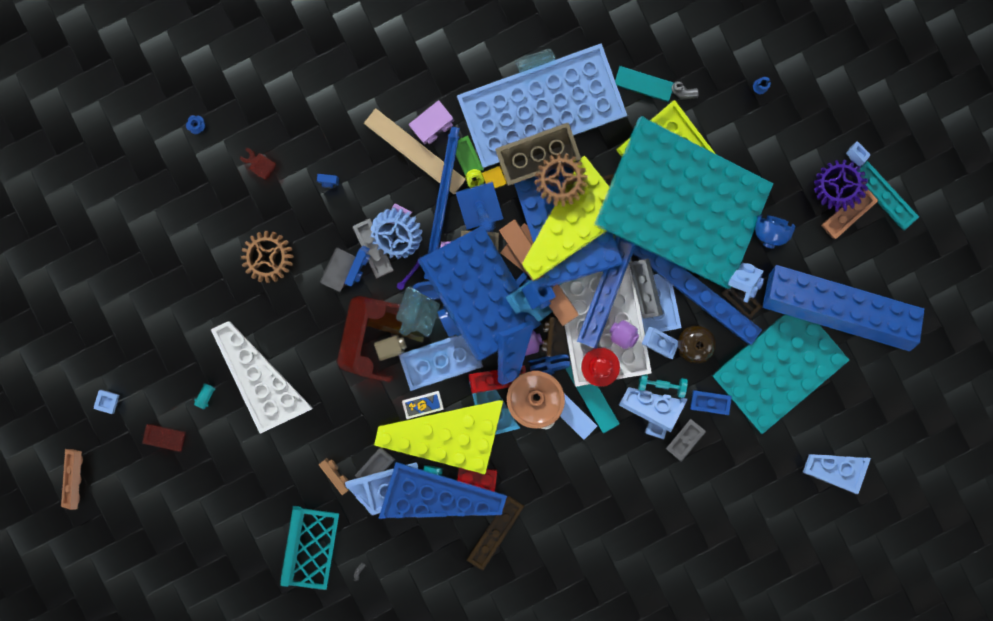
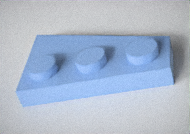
M628 387L619 406L671 432L687 399L672 398L670 395L665 394L663 396L652 394L650 391H640Z
M810 454L803 473L854 494H859L871 458Z

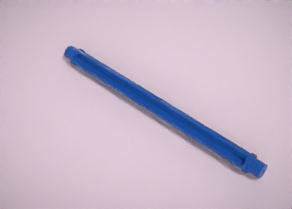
M451 127L450 134H448L449 138L428 254L439 249L456 149L460 137L458 136L460 128Z

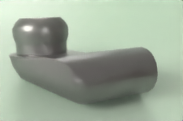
M679 81L672 85V91L679 99L698 98L697 88L687 90L683 83Z

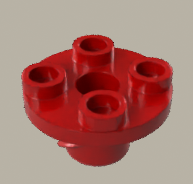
M596 348L587 352L583 357L581 371L583 377L590 384L600 387L607 386L618 377L620 362L611 350Z

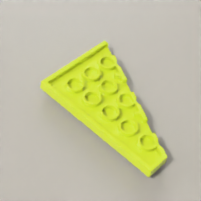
M585 156L580 160L582 162L580 168H586V172L582 175L588 176V180L583 181L587 183V187L582 188L585 191L584 195L577 193L580 199L577 201L573 197L572 205L567 200L564 207L561 201L558 202L557 206H554L522 263L533 281L606 232V230L594 225L607 195L609 186ZM573 182V184L568 185L566 187V193L570 192L576 186L577 182Z
M503 401L483 403L379 426L374 445L486 474Z

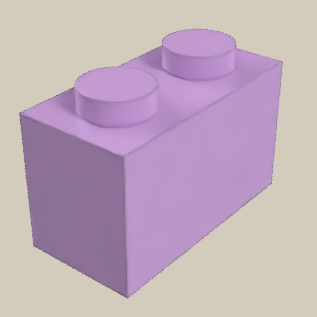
M438 100L413 120L409 126L425 145L427 142L428 144L434 142L438 138L437 134L442 130L443 132L449 130L453 126L452 122L454 119Z

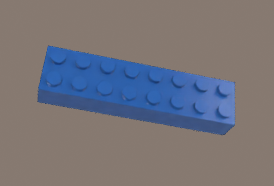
M776 265L769 274L762 307L907 351H911L920 343L924 308Z

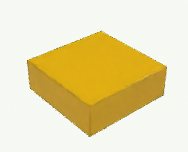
M500 166L482 173L485 183L492 181L495 189L507 184Z

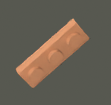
M869 190L864 192L866 194L865 198H860V204L854 202L855 208L852 209L848 205L847 211H844L843 207H841L838 212L836 211L821 225L833 240L838 238L878 202Z
M65 449L61 507L73 510L78 509L80 501V467L83 458L81 451Z

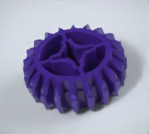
M836 160L835 166L828 163V169L822 167V173H817L819 180L814 181V185L817 186L814 188V191L819 193L817 199H822V205L829 203V210L835 206V211L837 212L839 207H843V210L847 211L848 205L853 209L855 208L854 202L860 204V198L866 197L864 192L868 191V186L865 185L868 183V179L864 178L865 172H860V166L854 168V162L846 165V160H843V164H839V161ZM839 173L837 178L828 180L832 175ZM846 174L852 176L857 184L846 179ZM841 179H843L844 186L843 188H841V192L839 193L838 186L839 183H841ZM825 188L834 191L836 198L829 195ZM855 191L851 196L843 198L845 193Z

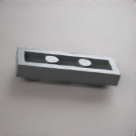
M649 258L629 262L642 318L662 315Z

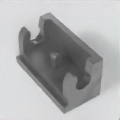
M336 247L320 283L340 292L355 260V256Z
M690 419L666 449L682 461L706 431Z

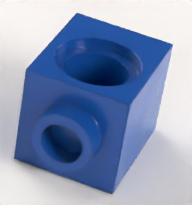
M545 276L521 289L532 310L540 307V309L546 308L551 305L550 301L556 297L551 286H547Z

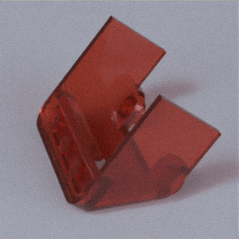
M364 296L354 297L350 301L337 361L338 366L344 371L359 376L391 382L393 380L392 376L373 373V362L371 359L360 356L368 318L379 319L383 317L387 306L408 310V306Z

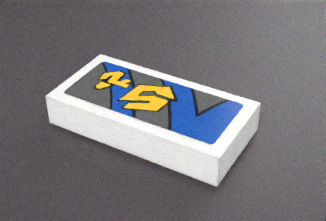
M439 391L402 400L406 419L444 410Z

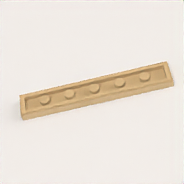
M375 108L364 124L440 183L444 162ZM454 169L449 191L453 194L458 191L466 180Z

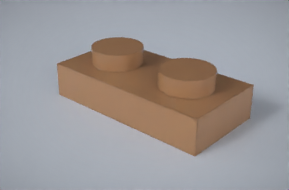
M326 458L319 464L341 495L349 490L345 485V482L349 480L344 475L341 476L337 471L338 466L333 460L329 461Z

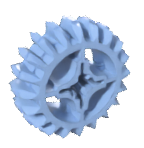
M392 208L391 211L386 209L384 212H380L377 218L373 220V225L370 229L373 231L370 237L375 238L373 244H378L377 250L382 249L383 255L389 253L390 258L394 255L397 259L402 256L406 258L409 254L412 255L422 241L420 236L422 230L418 229L420 223L414 222L416 217L411 218L409 216L410 212L404 214L403 208L398 212L396 208ZM389 222H394V223H395L394 225H391V224L385 225V223H389Z

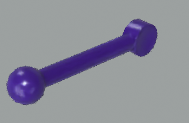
M417 262L404 280L397 284L398 289H404L405 283L420 266L419 262Z

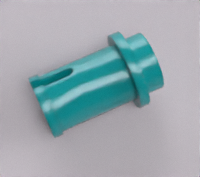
M204 383L199 396L194 399V405L205 409L206 406L208 407L209 404L207 403L215 388Z

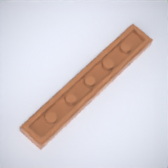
M514 219L499 231L522 264L532 247V243ZM560 285L551 287L556 297L550 301L551 305L549 306L562 326L578 317L579 313Z

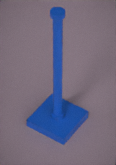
M492 181L456 192L467 230L481 226L484 231H489L493 227L492 222L503 219Z

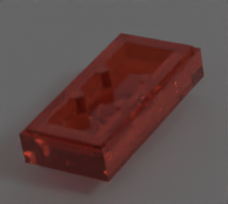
M147 424L143 444L182 451L186 432Z

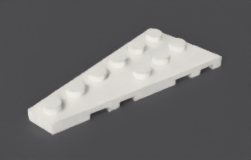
M230 321L211 329L259 433L265 432L313 409Z

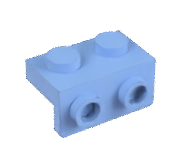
M742 262L739 269L730 278L728 285L746 292L744 302H748L751 297L754 298L758 289H761L764 279L761 277L764 271L755 268L752 264Z

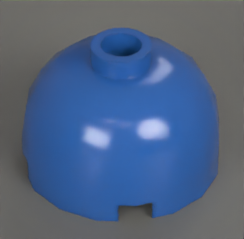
M758 215L755 233L758 239L764 242L763 245L765 247L774 248L775 246H781L791 239L795 230L794 224L790 227L788 226L789 221L769 215L765 219L762 218L763 215Z

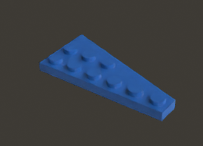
M396 462L378 519L501 515L507 495Z

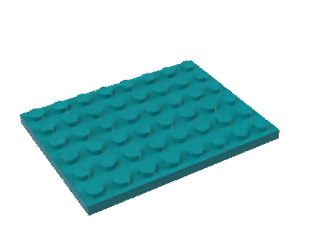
M639 117L594 225L720 286L731 289V286L728 285L730 278L740 267L755 230L757 217L762 213L773 183L644 117Z

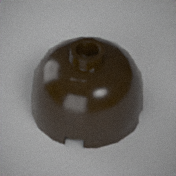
M702 326L685 328L677 339L679 355L690 363L700 364L707 361L713 356L716 349V341L713 334Z

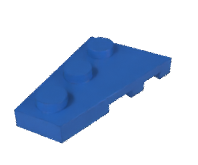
M527 321L499 333L498 382L500 384H507L519 376L535 325L533 322Z

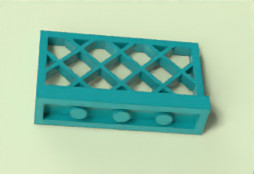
M293 506L280 581L281 586L288 587V585L327 589L339 513ZM304 514L313 515L316 521L307 527L303 522ZM325 517H333V525L326 529L321 520ZM319 523L324 532L315 538L309 529ZM308 531L313 540L304 546L300 541V536ZM327 534L331 539L330 544L323 548L317 540ZM316 542L321 550L312 556L306 548ZM304 550L310 558L303 564H300L297 560V555ZM321 553H324L327 557V562L320 567L314 559ZM313 561L318 569L308 575L303 567ZM300 569L307 576L302 581L293 580L294 573ZM320 571L324 576L323 584L314 583L311 577Z

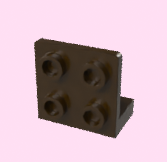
M547 317V321L544 320L543 332H546V339L542 340L541 351L544 352L545 356L568 355L565 326H562L558 318Z

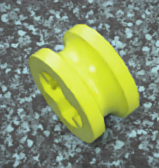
M473 169L466 174V181L470 188L484 184V178L480 170Z

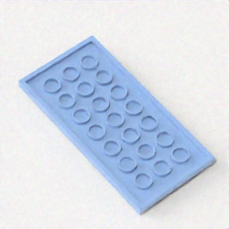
M602 44L457 95L483 168L499 163L496 148L559 125L569 123L572 134L575 136L627 117Z

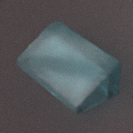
M549 48L515 61L518 73L554 61L556 57Z

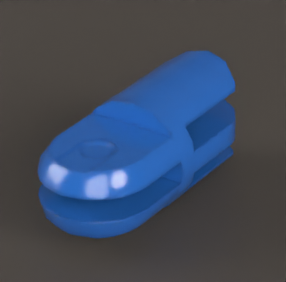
M566 354L554 357L545 356L528 361L529 365H533L530 367V371H542L550 375L555 374V371L568 368L571 364L570 361H567L570 357Z

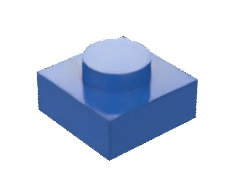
M317 174V182L322 183L321 187L333 188V185H338L339 177Z

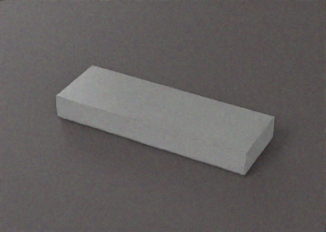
M371 219L354 225L353 229L361 246L370 248L368 253L370 259L368 262L377 279L393 272L394 269L387 254L383 255L382 249L377 250L378 244H373L375 238L370 237L373 232L370 230L373 223Z

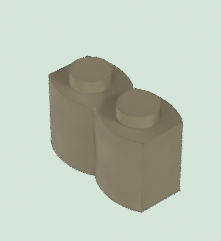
M399 335L374 343L380 361L405 353L404 349L407 348L404 338H400Z

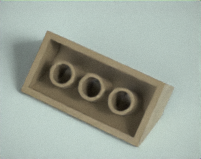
M569 123L495 149L507 186L534 177L535 173L541 172L538 169L539 165L545 167L543 160L551 162V155L554 157V160L558 159L557 154H561V159H564L565 154H568L569 160L573 156L576 157V161L581 160Z

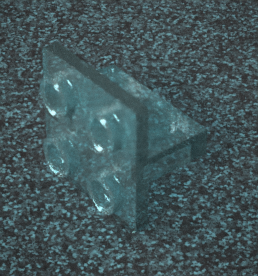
M407 287L396 317L397 320L403 322L399 333L407 336L417 330L425 336L431 335L440 304L412 287Z

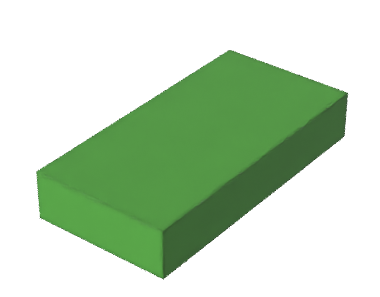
M468 135L459 139L456 157L465 176L473 169L480 170L481 172L484 171Z

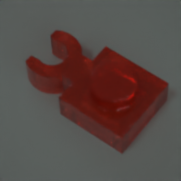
M246 148L245 150L249 152L250 157L248 159L240 157V160L247 164L251 163L249 169L266 180L277 164L261 153L255 157L254 152Z

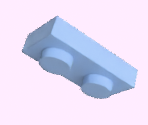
M648 327L642 345L667 358L673 359L678 347V340L653 327Z

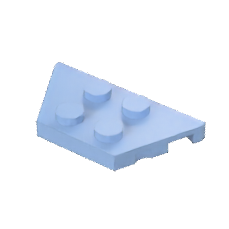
M417 462L408 464V466L418 468ZM394 468L345 482L346 487L365 506L371 515L381 512Z

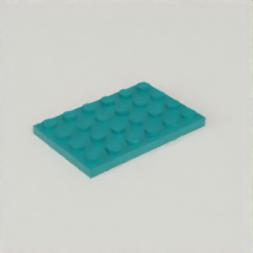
M783 314L764 330L752 345L749 344L711 376L727 395L732 396L733 402L760 434H763L846 364L849 359L819 324Z

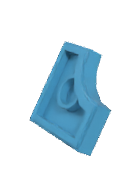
M532 279L505 297L516 314L526 312L533 315L538 321H541L553 312L550 306L544 309H540V307L531 309L521 289L533 282Z

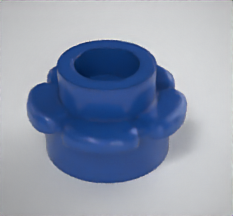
M192 115L188 118L186 128L193 134H199L205 128L204 119L201 116Z

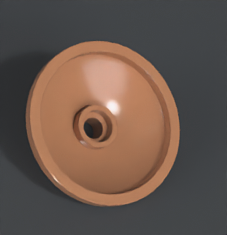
M529 371L521 374L512 382L507 393V406L511 415L517 422L529 428H543L551 425L559 418L565 404V395L560 383L553 376L542 371ZM539 394L540 399H534L533 395Z

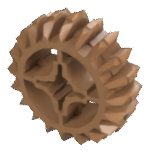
M557 154L558 159L554 160V157L551 155V162L543 160L545 167L539 165L538 169L541 172L535 173V176L539 178L535 180V185H540L537 188V192H542L540 195L542 199L548 196L546 200L548 204L554 200V206H557L558 202L561 201L564 207L566 205L565 201L568 200L569 204L572 205L573 197L577 201L580 199L577 193L581 195L585 193L582 188H586L587 183L583 181L588 180V176L582 174L586 172V168H580L582 166L581 161L575 164L576 157L574 156L569 160L568 154H565L564 159H561V154ZM563 166L571 168L576 175L573 176L572 174L565 173ZM557 167L556 174L549 176V178H546L547 174L553 168ZM560 172L564 179V183H562L563 188H561L559 183ZM573 182H577L576 186L566 193V187L573 184ZM546 185L556 186L560 194L551 192Z
M265 231L264 237L258 232V239L251 236L252 244L246 241L245 245L249 248H242V252L247 253L246 256H241V259L247 260L242 266H249L246 273L253 272L251 278L255 279L258 276L259 282H262L265 277L266 283H270L271 277L274 282L278 281L277 275L280 278H284L282 271L287 273L290 271L286 268V265H293L292 262L288 261V258H294V255L287 254V252L292 251V247L285 248L289 242L285 240L281 243L283 236L279 235L276 239V232H272L271 236H269V232ZM272 241L277 246L267 250L261 243ZM256 249L259 253V257L254 263L253 253ZM281 251L282 260L278 267L276 256ZM264 252L267 254L271 253L269 256L270 262L268 260L263 261L265 258ZM267 264L274 271L263 273L257 268Z

